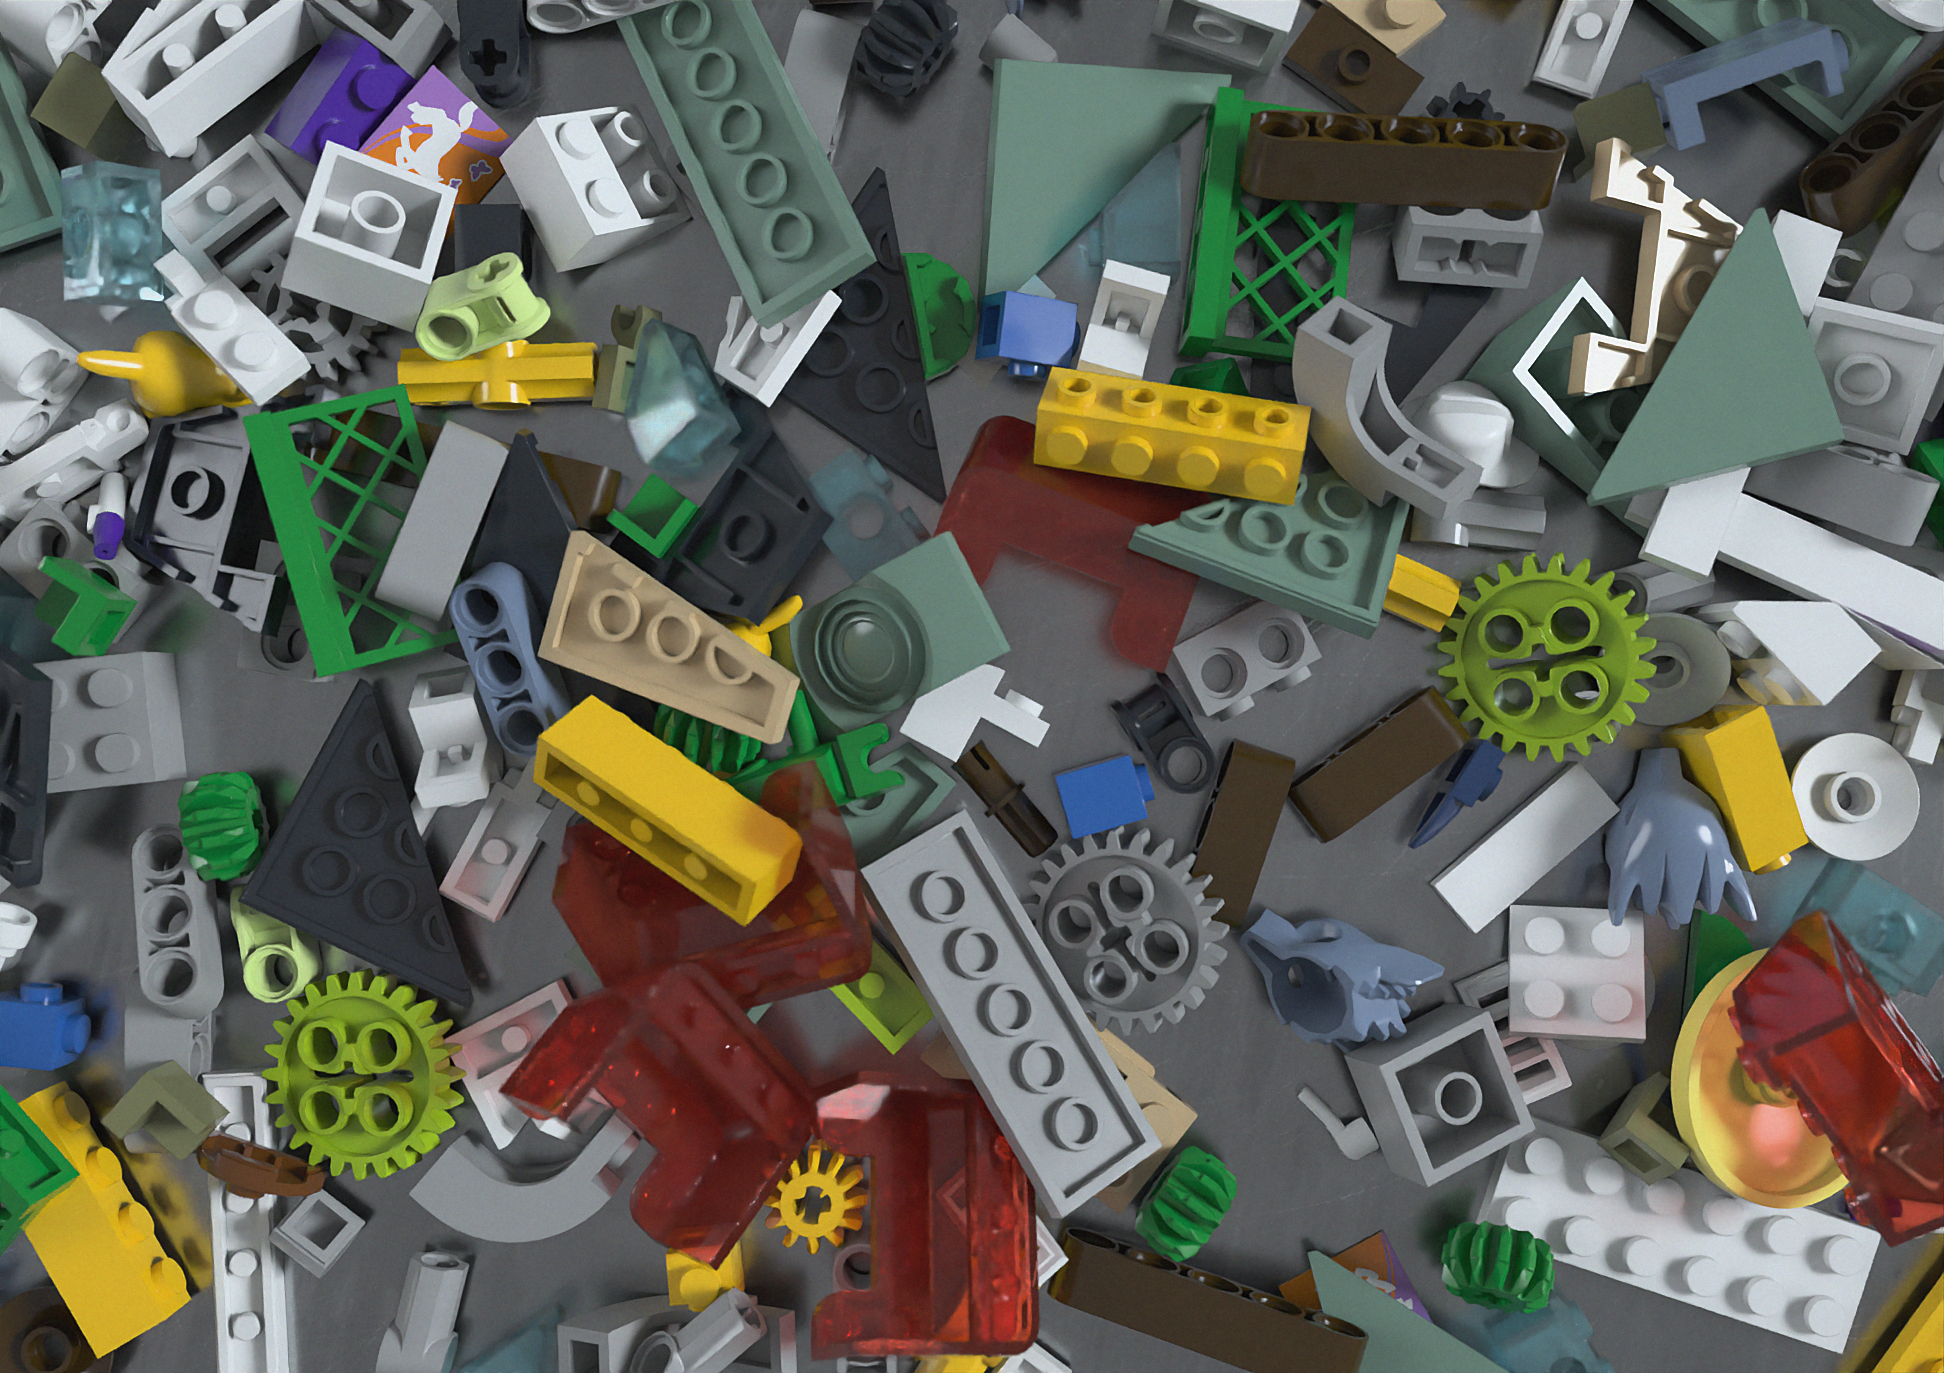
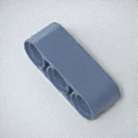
M503 562L490 563L479 569L455 588L449 601L450 615L498 740L511 754L520 757H534L537 752L539 735L573 710L572 703L558 664L537 656L545 629L525 577L512 565ZM481 589L487 590L495 597L499 610L492 608L485 602ZM503 650L511 652L517 657L521 664V669L512 666L507 661ZM526 710L537 715L543 723V727L531 722L526 715Z

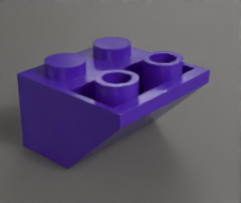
M336 26L264 133L317 170L327 140L358 151L418 81L364 38Z

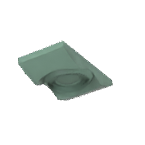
M951 531L942 533L870 571L848 587L796 614L792 621L768 632L772 646L770 658L800 678L797 690H803L820 745L835 740L838 735L864 727L1011 651Z

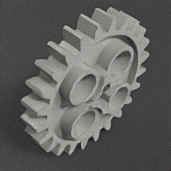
M1123 825L1109 831L1107 843L1101 832L1084 836L1083 845L1078 840L1071 838L1060 846L1062 856L1053 853L1041 863L1047 874L1039 873L1029 881V887L1039 896H1031L1021 904L1027 914L1036 918V920L1031 921L1084 1013L1087 1014L1089 1010L1096 1013L1097 1029L1101 1032L1106 1029L1114 1018H1118L1120 1028L1125 1036H1129L1136 1028L1139 1018L1149 1033H1155L1162 1024L1163 1015L1173 1025L1177 1024L1186 1013L1184 1005L1195 1010L1205 998L1201 988L1210 990L1217 982L1219 975L1210 966L1220 965L1228 953L1222 947L1212 943L1222 939L1229 931V925L1211 920V916L1217 913L1225 904L1222 898H1205L1202 893L1213 877L1211 874H1207L1193 879L1188 871L1192 867L1196 856L1191 853L1178 862L1171 858L1174 839L1170 837L1157 849L1150 847V832L1148 828H1143L1139 831L1131 842H1128ZM1120 875H1129L1141 884L1143 900L1133 899L1123 891L1120 885ZM1091 882L1099 884L1100 892L1091 887ZM1070 906L1078 907L1086 912L1091 921V930L1083 929L1072 921ZM1127 925L1132 934L1129 932L1120 935L1115 927L1119 928ZM1156 930L1165 931L1176 939L1179 946L1178 954L1168 953L1157 945L1155 940ZM1104 961L1113 962L1121 967L1126 975V984L1117 983L1106 974ZM1146 969L1155 973L1156 978H1150L1146 974Z

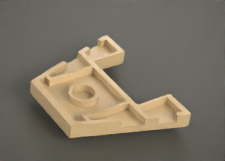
M1615 137L1596 144L1590 201L1640 214L1644 217L1630 341L1592 332L1574 336L1567 392L1568 395L1573 396L1654 382L1743 228L1703 198L1693 201L1673 186V176L1658 165L1647 168L1630 155L1633 147L1622 139Z

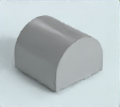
M1013 13L1005 15L987 38L979 53V59L993 71L994 58L1058 62L1057 52Z
M321 1189L320 1192L304 1196L274 1228L268 1240L317 1278L321 1279L347 1250L366 1222Z

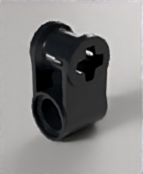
M457 0V12L460 23L459 62L461 70L468 80L474 84L476 92L485 103L500 109L515 107L525 99L531 86V35L533 26L527 20V0Z
M1164 671L1155 675L1154 684L1124 703L1115 700L1109 704L1114 716L1139 753H1142L1159 782L1166 789L1179 794H1195L1203 791L1212 783L1217 772V760L1214 752L1194 722L1193 715L1182 695ZM1158 703L1163 704L1162 709L1143 721L1139 720V716ZM1181 747H1188L1194 750L1202 762V770L1199 777L1188 784L1177 782L1171 776L1168 769L1171 754Z

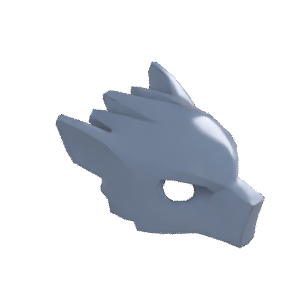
M1652 747L1642 749L1634 787L1617 805L1620 811L1608 820L1605 829L1607 835L1605 855L1606 862L1611 871L1608 909L1612 925L1615 927L1621 926L1631 895L1634 907L1636 909H1644L1645 914L1655 916L1658 907L1660 915L1664 917L1666 925L1670 930L1679 929L1680 924H1688L1690 922L1693 907L1698 900L1709 915L1717 912L1722 895L1726 903L1744 920L1749 922L1758 920L1743 874L1731 854L1721 813L1708 795L1683 779L1678 748Z
M1267 908L1259 916L1255 924L1241 936L1238 943L1263 974L1271 1005L1281 1025H1290L1294 1033L1306 1044L1317 1041L1321 1044L1329 1045L1331 1042H1334L1346 1054L1374 1041L1372 1037L1380 1042L1385 1041L1389 1035L1396 1038L1402 1037L1407 1030L1401 1018L1407 1017L1411 1012L1403 999L1406 996L1412 997L1416 993V986L1442 976L1445 967L1422 955L1396 946L1376 942L1355 927L1338 919L1322 917L1291 924ZM1291 966L1301 983L1300 988H1294L1290 984L1288 973Z

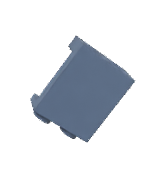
M1795 16L1640 72L1642 83L1649 82L1668 144L1681 151L1706 142L1697 107L1698 102L1793 68L1799 85L1824 96L1832 97L1844 92L1840 74L1849 71V58L1844 40L1839 32L1831 34L1829 26Z

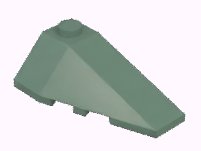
M1583 277L1571 280L1497 334L1463 381L1478 383L1491 390L1514 417L1512 434L1589 494L1650 389L1646 383L1578 396L1567 394L1574 336L1592 332L1628 341L1621 323ZM1633 497L1601 504L1642 538L1646 539L1649 528L1624 518Z

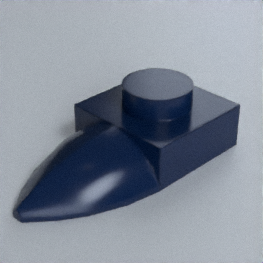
M1471 738L1461 748L1425 806L1413 830L1408 847L1414 850L1434 838L1459 814L1464 806L1472 808L1477 800L1484 802L1494 792L1502 778L1503 770L1498 768L1506 753L1485 739Z

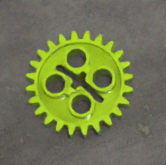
M1535 552L1528 553L1524 557L1521 573L1506 559L1497 565L1499 583L1484 572L1476 577L1474 581L1481 597L1467 591L1459 594L1460 597L1457 602L1467 614L1452 613L1445 625L1458 633L1457 637L1444 638L1437 646V649L1454 655V660L1444 664L1438 670V674L1445 677H1457L1459 683L1445 695L1446 699L1460 700L1465 698L1469 704L1461 714L1460 722H1468L1479 717L1484 724L1478 739L1486 740L1497 731L1504 735L1502 751L1506 755L1518 741L1526 743L1527 758L1531 762L1535 761L1543 746H1549L1555 761L1562 762L1567 754L1568 743L1571 742L1583 757L1588 756L1593 749L1591 736L1593 733L1605 743H1612L1617 734L1611 719L1627 726L1633 723L1636 715L1625 701L1634 703L1646 702L1650 692L1642 685L1636 683L1635 679L1653 677L1657 666L1639 659V655L1653 650L1657 644L1654 638L1636 637L1635 631L1649 619L1648 613L1628 615L1624 609L1635 595V592L1631 589L1613 596L1608 589L1613 582L1615 573L1609 571L1596 582L1589 579L1590 559L1584 558L1575 567L1573 572L1566 571L1563 552H1557L1552 556L1547 569H1542ZM1566 606H1575L1582 609L1588 615L1590 621L1589 633L1583 636H1572L1565 633L1558 623L1559 609ZM1509 615L1515 618L1523 629L1522 642L1506 644L1500 641L1493 630L1495 616ZM1541 644H1544L1546 652L1552 655L1572 652L1596 645L1602 646L1605 650V654L1598 657L1587 655L1562 657L1550 670H1546V665L1542 660L1517 663L1498 669H1493L1488 665V660L1491 658H1527ZM1574 671H1586L1592 674L1598 680L1600 695L1592 699H1582L1574 695L1567 683L1568 674ZM1513 678L1524 681L1531 688L1533 703L1527 706H1517L1511 703L1503 692L1504 680Z
M372 968L361 969L352 972L351 975L346 970L327 976V980L324 979L305 986L306 995L290 999L286 1003L291 1015L274 1020L272 1024L284 1039L266 1044L264 1047L267 1053L278 1059L277 1066L262 1071V1077L278 1081L279 1090L265 1098L266 1103L283 1104L285 1112L274 1123L275 1126L280 1128L293 1124L297 1131L289 1146L295 1149L306 1143L312 1145L309 1157V1164L312 1166L331 1157V1175L335 1177L352 1169L356 1181H361L375 1173L382 1179L399 1171L400 1167L405 1170L422 1161V1154L424 1155L441 1145L437 1134L454 1127L456 1123L445 1110H449L464 1101L462 1095L450 1089V1083L465 1077L466 1070L450 1066L449 1057L463 1049L462 1044H445L442 1037L454 1024L453 1021L447 1019L435 1023L430 1016L436 1009L438 1000L432 998L419 1004L416 1003L418 986L408 983L396 989V975L390 972L375 977ZM330 1031L333 1032L337 1039L338 1051L331 1043ZM388 1032L396 1040L397 1054L389 1046ZM353 1067L356 1073L327 1078L318 1077L315 1074V1070L338 1073ZM396 1069L410 1070L414 1075L413 1078L400 1074H389L374 1080L372 1073H385ZM332 1096H334L336 1101L338 1102L340 1110L339 1113L336 1112L335 1108L333 1107L331 1099ZM389 1096L394 1099L398 1106V1116L390 1108Z

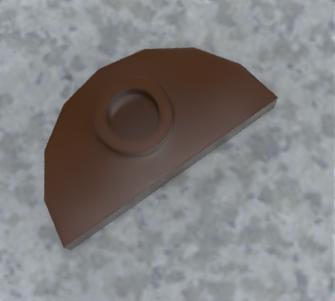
M215 1129L199 1146L195 1157L202 1169L215 1178L226 1182L225 1188L227 1191L250 1199H259L264 1197L265 1194L287 1197L312 1195L321 1191L328 1171L324 1169V1166L318 1164L312 1166L307 1160Z

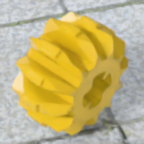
M818 1140L810 1143L808 1159L806 1160L794 1146L787 1148L784 1153L786 1167L780 1164H771L765 1176L774 1186L762 1189L759 1196L760 1204L775 1208L766 1217L765 1225L767 1229H778L787 1225L788 1228L782 1242L786 1248H791L795 1245L799 1235L807 1237L806 1248L811 1255L818 1253L821 1236H825L830 1245L836 1249L843 1246L845 1241L843 1228L855 1231L861 1228L863 1217L856 1208L866 1206L869 1201V1191L854 1186L863 1178L864 1170L861 1165H852L842 1170L841 1166L846 1156V1150L842 1147H837L833 1151L830 1160L822 1158L823 1147ZM815 1186L821 1188L820 1197H824L822 1207L808 1206V1196L801 1199L805 1196L807 1187Z

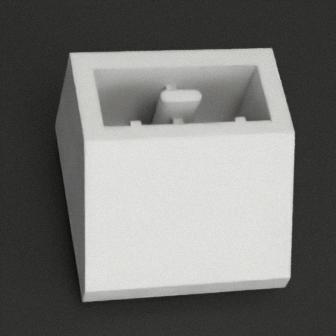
M635 103L537 117L499 157L557 273L607 262L684 223L691 217Z
M1737 601L1693 606L1684 614L1706 623L1717 632L1719 639L1729 651L1731 665L1741 674L1737 678L1738 684L1751 698L1763 705L1769 703L1770 705L1826 706L1882 651L1836 602Z

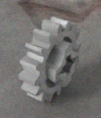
M275 250L269 252L270 262L274 268L268 274L253 268L250 274L261 286L258 293L245 292L243 294L294 345L297 344L303 347L310 341H315L323 347L324 351L302 352L306 356L311 369L298 379L310 383L317 370L321 378L329 382H336L338 365H343L355 373L360 371L361 367L355 355L360 350L376 355L379 349L369 340L371 331H387L388 324L354 312L350 326L352 311L281 287L288 259ZM318 301L320 303L317 305L316 311L320 318L312 323L310 321L314 317V312L311 306Z

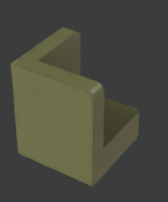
M69 52L30 116L111 166H114L138 126L123 111L101 74L103 69L79 54Z
M1648 81L1582 102L1572 111L1586 158L1573 169L1576 182L1593 177L1596 144L1614 137L1622 139L1633 147L1630 155L1639 162L1647 160L1668 143Z
M171 1060L147 1071L101 1122L120 1140L144 1128L176 1159L184 1160L202 1144L230 1111L179 1064Z
M1660 1071L1632 1088L1596 1143L1649 1186L1679 1171L1691 1152L1689 1148L1681 1143L1682 1140L1677 1129L1673 1111L1659 1101V1098L1671 1081Z

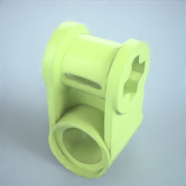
M501 253L484 260L476 266L448 276L439 277L431 282L417 322L416 338L419 346L428 355L438 360H461L468 355L504 342L518 341L532 335L548 321L551 314L550 308L544 299L534 296L522 277L523 264L518 256L514 253Z
M247 883L235 886L231 893L230 909L233 925L238 935L244 972L243 979L247 990L255 998L263 1002L274 1003L305 994V986L318 982L322 976L323 962L320 957L318 939L238 902ZM279 955L285 956L291 962L294 969L293 979L288 987L281 984L276 979L274 973V964Z

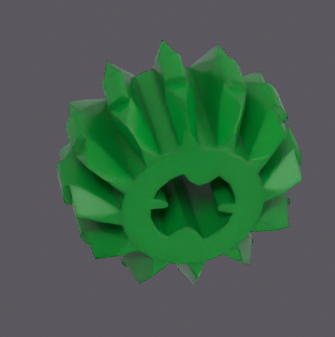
M662 703L659 705L658 713H656L653 729L655 737L666 745L677 749L684 757L710 774H713L714 771H723L729 774L737 773L739 769H745L753 764L756 754L760 752L762 741Z
M220 771L201 775L199 779L185 782L177 803L180 812V821L177 824L182 830V846H185L188 851L189 864L197 870V873L204 881L216 879L225 881L248 876L250 872L255 870L270 843L268 830L271 827L267 822L266 807L262 804L260 789L253 783V779L245 771L231 773Z
M1196 1146L1186 1148L1181 1153L1176 1154L1172 1162L1165 1166L1162 1174L1153 1183L1152 1188L1143 1198L1141 1207L1136 1212L1135 1231L1147 1240L1146 1244L1162 1256L1166 1254L1178 1263L1194 1256L1199 1248L1208 1242L1211 1234L1220 1226L1222 1218L1231 1208V1201L1237 1194L1236 1177L1224 1168V1163L1211 1153H1204Z
M1486 1220L1480 1224L1467 1221L1449 1230L1447 1244L1443 1245L1440 1263L1443 1265L1441 1280L1446 1284V1289L1453 1296L1462 1297L1467 1304H1478L1484 1306L1487 1310L1497 1309L1508 1314L1514 1311L1529 1314L1547 1306L1549 1292L1553 1291L1555 1270H1553L1554 1255L1551 1253V1246L1542 1239L1534 1238V1235L1529 1231H1518L1510 1228L1508 1224L1503 1226L1493 1225Z

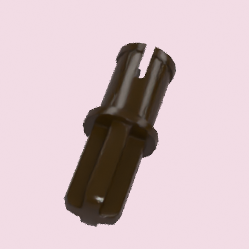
M981 740L950 767L962 777L988 808L984 812L985 816L989 818L994 815L1029 857L1035 858L1043 854L1056 842L1058 832L1022 791L1026 784L1023 781L1017 784Z

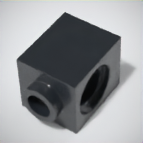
M455 204V273L476 266L494 255L514 253L523 264L521 275L534 294V227L525 209L520 204Z

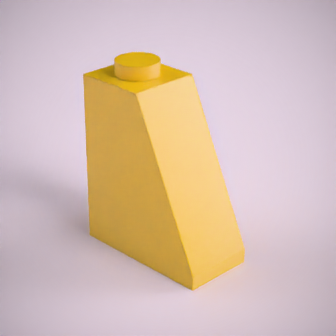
M1716 704L1709 711L1693 720L1672 725L1657 733L1664 748H1678L1683 779L1708 795L1719 809L1726 828L1731 854L1740 870L1754 872L1755 875L1770 873L1791 861L1792 858L1789 852L1809 843L1773 727L1763 705Z

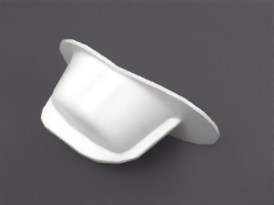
M1465 380L1448 382L1434 389L1429 396L1419 397L1405 404L1400 410L1402 415L1419 431L1483 467L1479 485L1513 489L1527 483L1538 470L1539 454L1512 434L1514 417L1509 409L1502 404L1491 390L1478 383Z

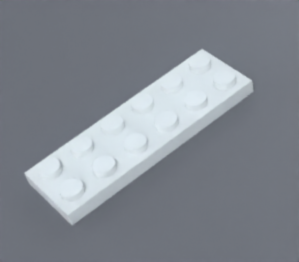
M1531 1114L1530 1116L1536 1130L1500 1149L1476 1224L1486 1220L1493 1225L1503 1226L1508 1224L1510 1228L1518 1231H1529L1534 1235V1238L1542 1239L1551 1246V1253L1554 1255L1553 1259L1840 1354L1843 1353L1882 1235L1879 1231L1870 1226L1809 1206L1775 1209L1755 1204L1724 1191L1710 1181L1700 1170L1686 1165H1682L1679 1171L1649 1186L1596 1144L1600 1137Z

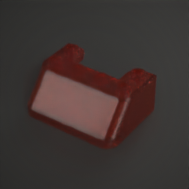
M1008 415L995 416L985 421L975 433L951 487L933 538L951 531L979 587L987 580L1000 545L1004 543L1123 588L1124 591L1111 624L1113 645L1125 659L1142 665V670L1152 674L1164 673L1200 575L1129 549L1128 546L1136 527L1150 524L1151 527L1178 519L1182 512L1212 503L1205 491L1033 464L1036 435L1035 424Z
M815 759L779 769L770 774L764 781L761 794L763 810L785 821L790 828L798 833L803 844L792 880L745 927L593 822L588 821L566 828L551 901L620 1015L627 1023L646 1031L666 1030L854 982L862 978L869 971L872 965L873 940L851 835Z
M1820 907L1797 918L1733 989L1734 1005L1727 1008V1012L1736 1032L1743 1040L1744 1044L1737 1047L1736 1052L1749 1078L1755 1085L1766 1082L1776 1093L1789 1088L1793 1090L1799 1098L1797 1106L1810 1131L1816 1137L1826 1134L1833 1144L1831 1146L1833 1157L1841 1172L1851 1184L1843 1188V1194L1852 1214L1863 1227L1873 1224L1888 1246L1892 1248L1944 1227V1074L1833 918L1823 907Z
M679 958L665 959L570 1002L498 1090L523 1115L541 1121L553 1118L566 1124L594 1088L657 1152V1155L637 1180L631 1192L629 1207L633 1221L655 1243L715 1271L719 1269L812 1137L818 1126L821 1113L820 1101L814 1089L703 966Z
M857 1071L812 1088V1127L819 1144L826 1151L834 1155L870 1157L871 1291H837L826 1295L817 1304L811 1320V1361L901 1362L1016 1356L1030 1349L1038 1336L1040 1327L1035 1188L971 1079Z

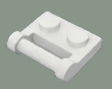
M249 134L154 207L149 213L181 255L195 268L200 276L213 267L221 276L225 275L241 291L242 287L254 279L250 274L253 268L264 271L272 265L269 252L275 250L284 256L290 251L306 201L260 141ZM281 205L290 217L224 268H221L213 256Z

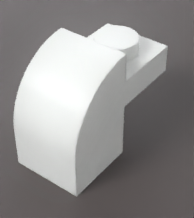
M1107 259L1076 370L1141 380L1151 339L1167 294L1170 276Z
M984 664L916 699L899 732L957 762L980 717L1036 747L1041 743L1050 724L1038 718L1043 706L1010 689L1005 699L994 695L993 693L1005 671L998 667Z
M470 665L418 674L408 709L424 750L414 788L422 809L445 805L460 807L470 804L475 800L487 798L490 783L502 780L503 749L495 734Z

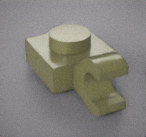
M623 305L615 306L611 318V331L618 345L602 344L591 408L641 422L657 423L668 361L653 356L656 340L662 327L661 311L644 305H637L636 310Z

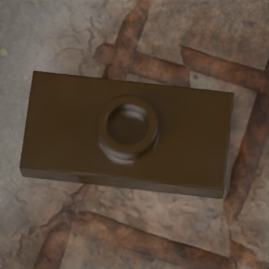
M1323 4L1318 8L1282 60L1283 64L1353 114L1398 116L1425 78Z

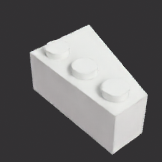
M161 0L154 11L146 8L101 74L125 114L168 157H171L319 43V39L304 0Z

